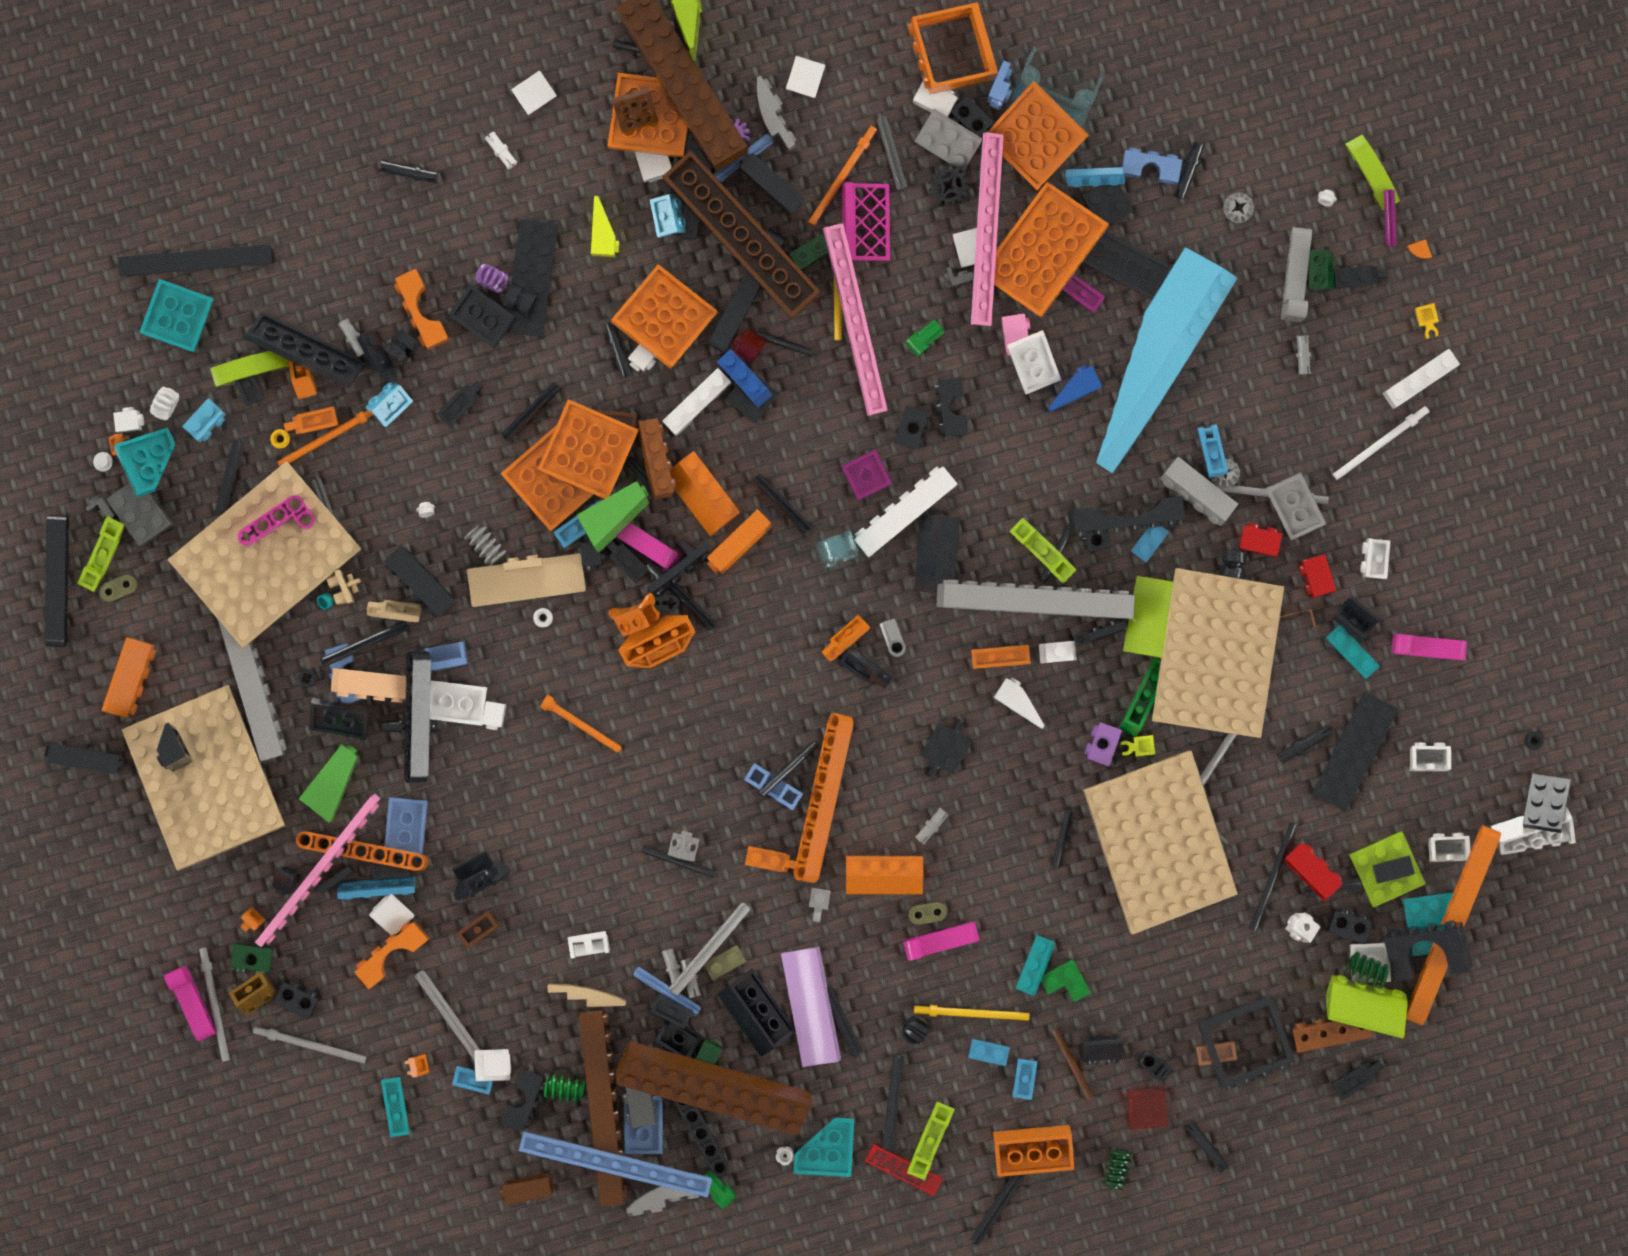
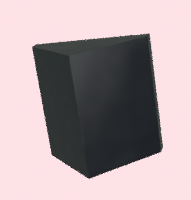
M667 1021L654 1040V1043L668 1052L690 1058L703 1036L688 1026L683 1029Z

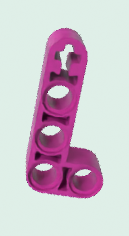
M293 495L241 529L238 533V540L244 546H252L293 517L302 529L309 530L314 527L315 518L304 501L299 496ZM299 500L301 503L300 507L297 510L291 509V501ZM278 510L284 512V518L280 521L274 519V514ZM308 515L312 521L309 525L304 526L301 524V519L303 516ZM265 521L268 523L266 531L258 530L260 522ZM254 527L255 531L259 534V536L256 537V535L253 534L250 536L251 541H243V534H251L253 532L251 528Z
M629 523L616 536L667 570L677 565L682 558L677 552L632 523Z
M1393 634L1391 654L1466 661L1467 641Z
M970 922L903 940L907 959L911 961L928 954L980 941L976 923Z
M183 966L165 974L166 984L171 991L174 990L196 1040L199 1042L216 1034L215 1026L188 968Z

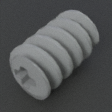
M478 525L464 539L466 541L472 539L469 545H476L474 551H481L479 557H486L484 563L488 564L491 562L490 566H492L505 554L506 550L499 552L501 544L494 546L496 538L489 540L491 533L484 534L486 527L479 528Z

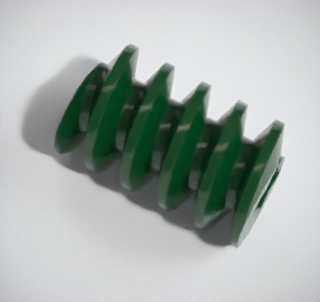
M1358 951L1351 956L1345 970L1347 973L1351 969V976L1358 972L1359 979L1366 975V982L1373 978V985L1380 981V988L1384 986L1389 973L1388 964L1385 963L1381 966V961L1379 960L1374 963V958L1372 957L1367 960L1365 954L1360 957Z
M1115 1148L1114 1151H1109L1114 1157L1107 1159L1112 1165L1105 1166L1110 1172L1103 1174L1108 1180L1101 1181V1183L1107 1187L1124 1191L1120 1186H1125L1126 1183L1121 1179L1128 1178L1124 1171H1129L1130 1168L1125 1164H1131L1132 1160L1128 1157L1133 1156L1134 1153Z

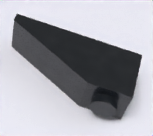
M285 865L276 867L272 887L276 889V893L282 896H286V894L291 895L301 873Z

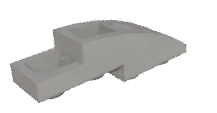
M759 76L757 77V96L763 122L771 137L775 138L779 135L788 151L795 148L794 142L796 138L791 131L787 132L784 125L786 123L782 116L776 115L781 111L780 105H782V102L777 94L773 96L770 89L772 86L767 79L763 80Z
M657 1186L634 1200L627 1207V1213H632V1216L644 1214L643 1211L651 1210L652 1213L663 1211L662 1208L666 1207L665 1199H669V1202L679 1201L680 1197L688 1196V1199L698 1198L699 1195Z

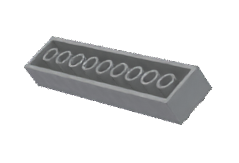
M943 580V584H938L936 607L1115 619H1133L1135 595H1129V591H1113V594H1110V590H1094V593H1091V589L1080 588L1075 589L1074 592L1070 587H1061L1053 590V586H1038V589H1034L1035 585H1019V588H1015L1016 584L1007 583L996 587L997 583L992 582L981 583L980 586L977 585L978 582L963 581L962 584H958V580Z

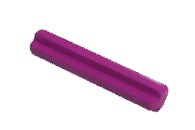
M1387 189L1384 190L1386 245L1396 246L1395 191Z

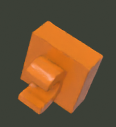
M121 433L109 437L112 456L117 455L114 445L124 442V440H129L130 436L123 437Z
M251 907L240 917L244 921L240 927L245 932L250 928L255 931L266 920Z
M426 1054L408 1058L405 1061V1064L410 1065L411 1071L407 1072L408 1075L418 1077L429 1073Z

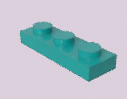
M1338 625L1326 637L1364 679H1367L1380 667L1342 626Z
M1039 935L1036 936L1016 989L1035 996L1056 942Z
M401 1076L381 1080L390 1137L410 1134Z

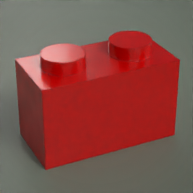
M1248 523V526H1243L1238 549L1272 557L1278 556L1282 534L1278 533V529L1267 527V530L1259 529L1260 525Z
M1325 554L1300 561L1301 566H1299L1302 577L1305 576L1307 584H1305L1308 595L1314 598L1337 591Z

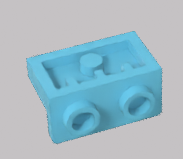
M668 194L650 200L657 237L661 238L675 233L686 232V221L681 210L682 202L678 195Z
M391 382L383 387L382 392L378 396L371 398L365 408L372 412L384 427H387L413 400L399 384Z
M208 398L182 427L198 442L202 440L205 442L212 435L210 431L215 426L219 427L225 419L223 417L226 414Z

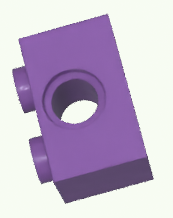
M1101 722L1098 723V726L1094 725L1091 736L1094 738L1091 744H1087L1084 753L1087 754L1086 759L1110 766L1122 730ZM1100 738H1104L1107 741L1105 749H1100L1097 746Z

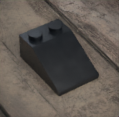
M1119 1034L1080 1037L1082 1061L1087 1062V1065L1098 1064V1061L1106 1060V1063H1117V1059H1122L1123 1039Z

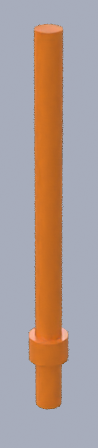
M870 126L864 137L859 139L857 148L808 221L810 224L815 226L864 149L867 150L870 140L877 131L875 127Z
M368 410L357 413L353 419L277 461L278 465L281 466L286 461L291 463L359 423L367 422L368 418L373 416V413Z

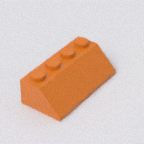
M694 451L672 468L670 475L671 479L675 480L676 492L709 536L741 514Z
M126 637L101 711L125 718H130L131 715L135 714L137 710V704H135L137 697H141L144 686H141L143 679H147L150 668H148L150 660L153 661L156 650H154L155 645Z
M846 856V894H923V856Z
M1070 1125L993 1132L997 1177L1074 1170Z

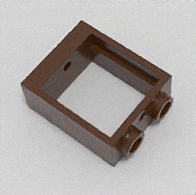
M551 1173L505 1181L502 1189H500L501 1200H505L506 1205L552 1197L554 1193Z

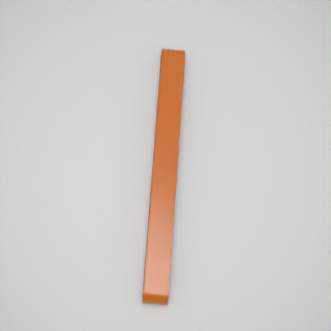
M1483 825L1479 829L1441 924L1454 920L1455 922H1462L1463 927L1465 926L1499 843L1501 832ZM1434 942L1407 1005L1406 1019L1423 1025L1427 1019L1448 967L1444 951Z

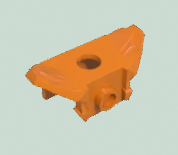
M651 593L647 594L640 604L628 608H612L608 612V615L615 621L623 637L649 627V623L658 620L660 617L659 611L654 607L655 598Z

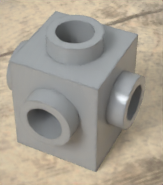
M682 831L681 834L673 833L668 855L694 861L700 839L692 837L693 833Z

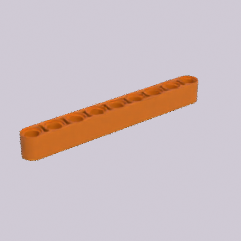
M833 713L827 722L794 869V877L799 881L815 883L820 876L853 729V719L850 716Z

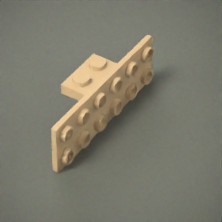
M581 554L550 558H538V555L526 556L527 560L519 561V558L507 559V563L467 569L472 607L586 591Z

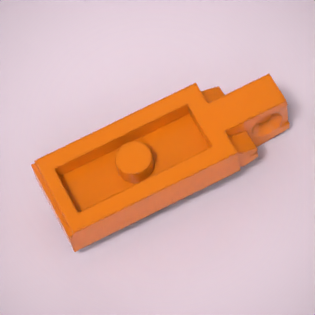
M335 407L298 414L292 417L293 422L284 423L286 432L295 430L296 434L339 426Z
M857 615L830 639V644L822 651V654L830 662L833 661L870 629L869 625Z
M748 846L745 865L787 872L788 868L795 869L796 861L790 860L791 855L783 852Z

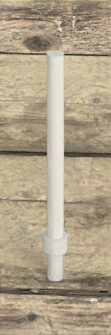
M1424 406L1415 414L1407 416L1403 423L1333 473L1334 478L1338 480L1407 428L1415 426L1418 420L1430 412L1428 408Z

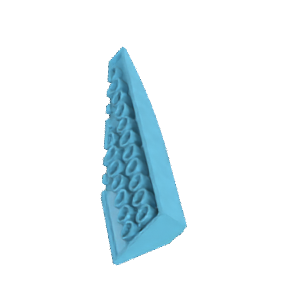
M1186 247L1146 309L1141 328H1139L1137 334L1138 337L1131 353L1130 362L1126 368L1117 402L1114 405L1112 418L1108 424L1105 439H1103L1096 461L1098 465L1111 473L1119 465L1158 407L1237 280L1236 276Z

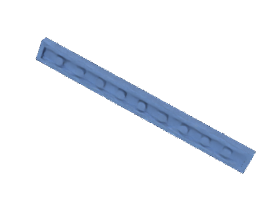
M525 1131L523 1132L519 1148L521 1152L707 1198L712 1182V1177Z

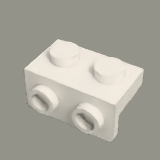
M1368 538L1366 542H1363L1362 554H1365V560L1361 562L1360 568L1363 577L1387 579L1390 541Z

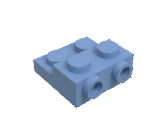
M1003 61L987 100L990 103L989 106L997 110L1001 109L1003 103L1007 104L1012 90H1009L1010 84L1007 83L1012 72L1009 69L1011 63Z

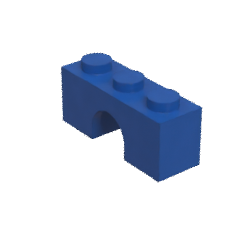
M732 349L717 361L723 371L758 408L772 396L768 388Z

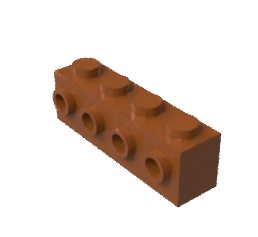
M658 418L640 421L636 428L639 430L638 437L652 500L672 497L674 490H676V483L674 479H671L670 472L672 471L670 460L666 458L668 448L666 442L662 440V435H664L663 426L661 423L659 424Z
M1325 1018L1314 1020V1024L1306 1025V1022L1295 1024V1028H1290L1294 1048L1297 1053L1373 1037L1372 1030L1332 1020L1325 1021Z

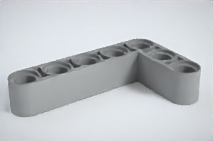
M1292 227L1281 320L1301 322L1307 316L1308 301H1305L1304 297L1312 229Z

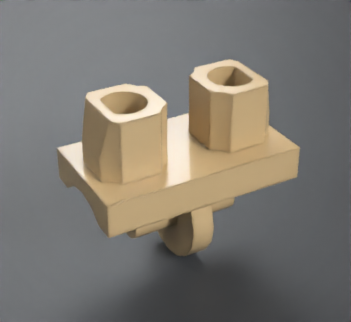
M342 570L334 571L335 574L326 580L330 588L338 585L341 587L342 592L333 595L336 604H351L355 602L349 587H351L353 593L358 592L356 584L361 582L360 578L354 580L352 573L346 575L349 581L347 583Z

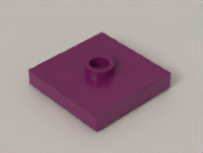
M876 449L841 466L858 501L892 485Z

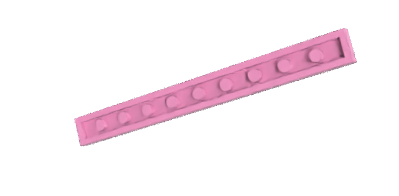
M989 132L983 133L971 314V324L980 326H991L1003 150V134Z
M842 223L823 228L867 415L888 411L844 225Z
M374 794L368 799L256 940V944L262 947L265 943L269 945L276 937L274 932L277 929L281 930L287 923L286 917L288 915L292 916L299 908L297 906L300 900L304 901L310 894L309 888L311 886L315 887L322 879L320 877L323 871L326 873L333 865L332 859L334 857L338 858L345 850L343 848L346 842L349 844L356 836L354 833L356 829H361L368 821L366 819L369 813L373 814L378 809L379 805L377 803L381 799Z

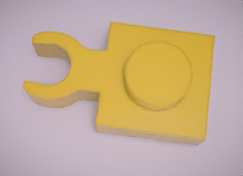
M1435 304L1415 308L1419 327L1425 326L1424 335L1426 339H1429L1428 332L1430 330L1437 337L1438 330L1434 327V323H1438L1439 320Z

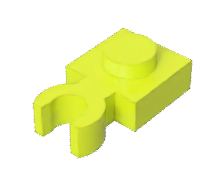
M1153 735L1133 737L1134 743L1129 741L1120 742L1121 745L1126 744L1129 747V750L1122 752V755H1129L1132 751H1135L1136 757L1155 754Z

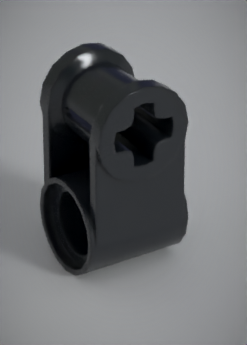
M1144 1051L1139 1055V1064L1162 1085H1165V1080L1172 1072L1176 1071L1150 1051ZM1146 1056H1152L1153 1062L1150 1065H1144L1143 1063Z

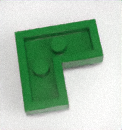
M1073 959L1047 972L1041 979L1048 995L1063 986H1066L1074 1002L1091 994Z

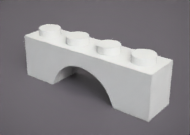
M1448 349L1382 394L1392 409H1394L1459 366L1460 363L1451 350Z
M717 368L663 420V423L675 436L679 435L709 403L732 384L731 381Z

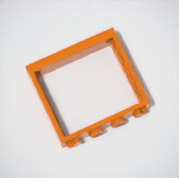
M978 2L911 18L908 31L910 36L913 35V49L915 53H918L920 59L918 60V66L920 71L924 73L923 83L925 89L929 90V94L996 80L998 70ZM969 16L985 72L935 83L919 27Z
M757 509L707 557L709 560L708 566L716 574L718 572L723 574L772 527L770 521Z

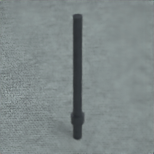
M1293 822L1289 823L1285 836H1282L1280 850L1249 929L1255 932L1258 929L1287 850L1293 843L1294 839L1292 837L1297 827V824Z

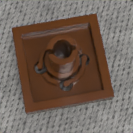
M649 88L635 92L629 91L623 96L612 99L621 132L658 121Z

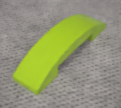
M1360 135L1345 145L1374 191V196L1381 209L1384 210V190L1393 189L1395 191V188L1377 155L1364 136ZM1395 191V204H1396V203L1399 202L1400 200H1399V197H1398V195H1397V193H1396V191Z
M267 351L212 367L210 370L215 386L218 387L261 373L289 367V361L276 353Z
M109 516L106 517L99 533L100 537L77 584L93 592L97 590L118 547L125 524Z
M1024 518L1010 530L1063 584L1077 570Z
M936 1102L909 1165L908 1174L925 1181L935 1153L955 1110L954 1108Z

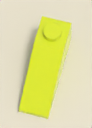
M594 196L591 255L615 257V252H619V241H616L599 197Z

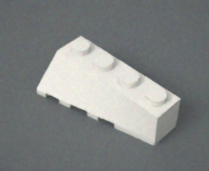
M1567 807L1562 833L1524 828V816L1491 826V829L1501 832L1497 845L1501 855L1522 852L1529 847L1541 849L1542 845L1552 844L1554 847L1560 846L1561 842L1576 843L1573 818Z

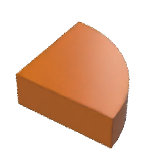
M1426 239L1407 246L1409 252L1416 257L1422 259L1432 258Z

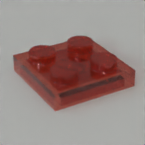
M1165 1088L1126 1091L1130 1130L1168 1127Z

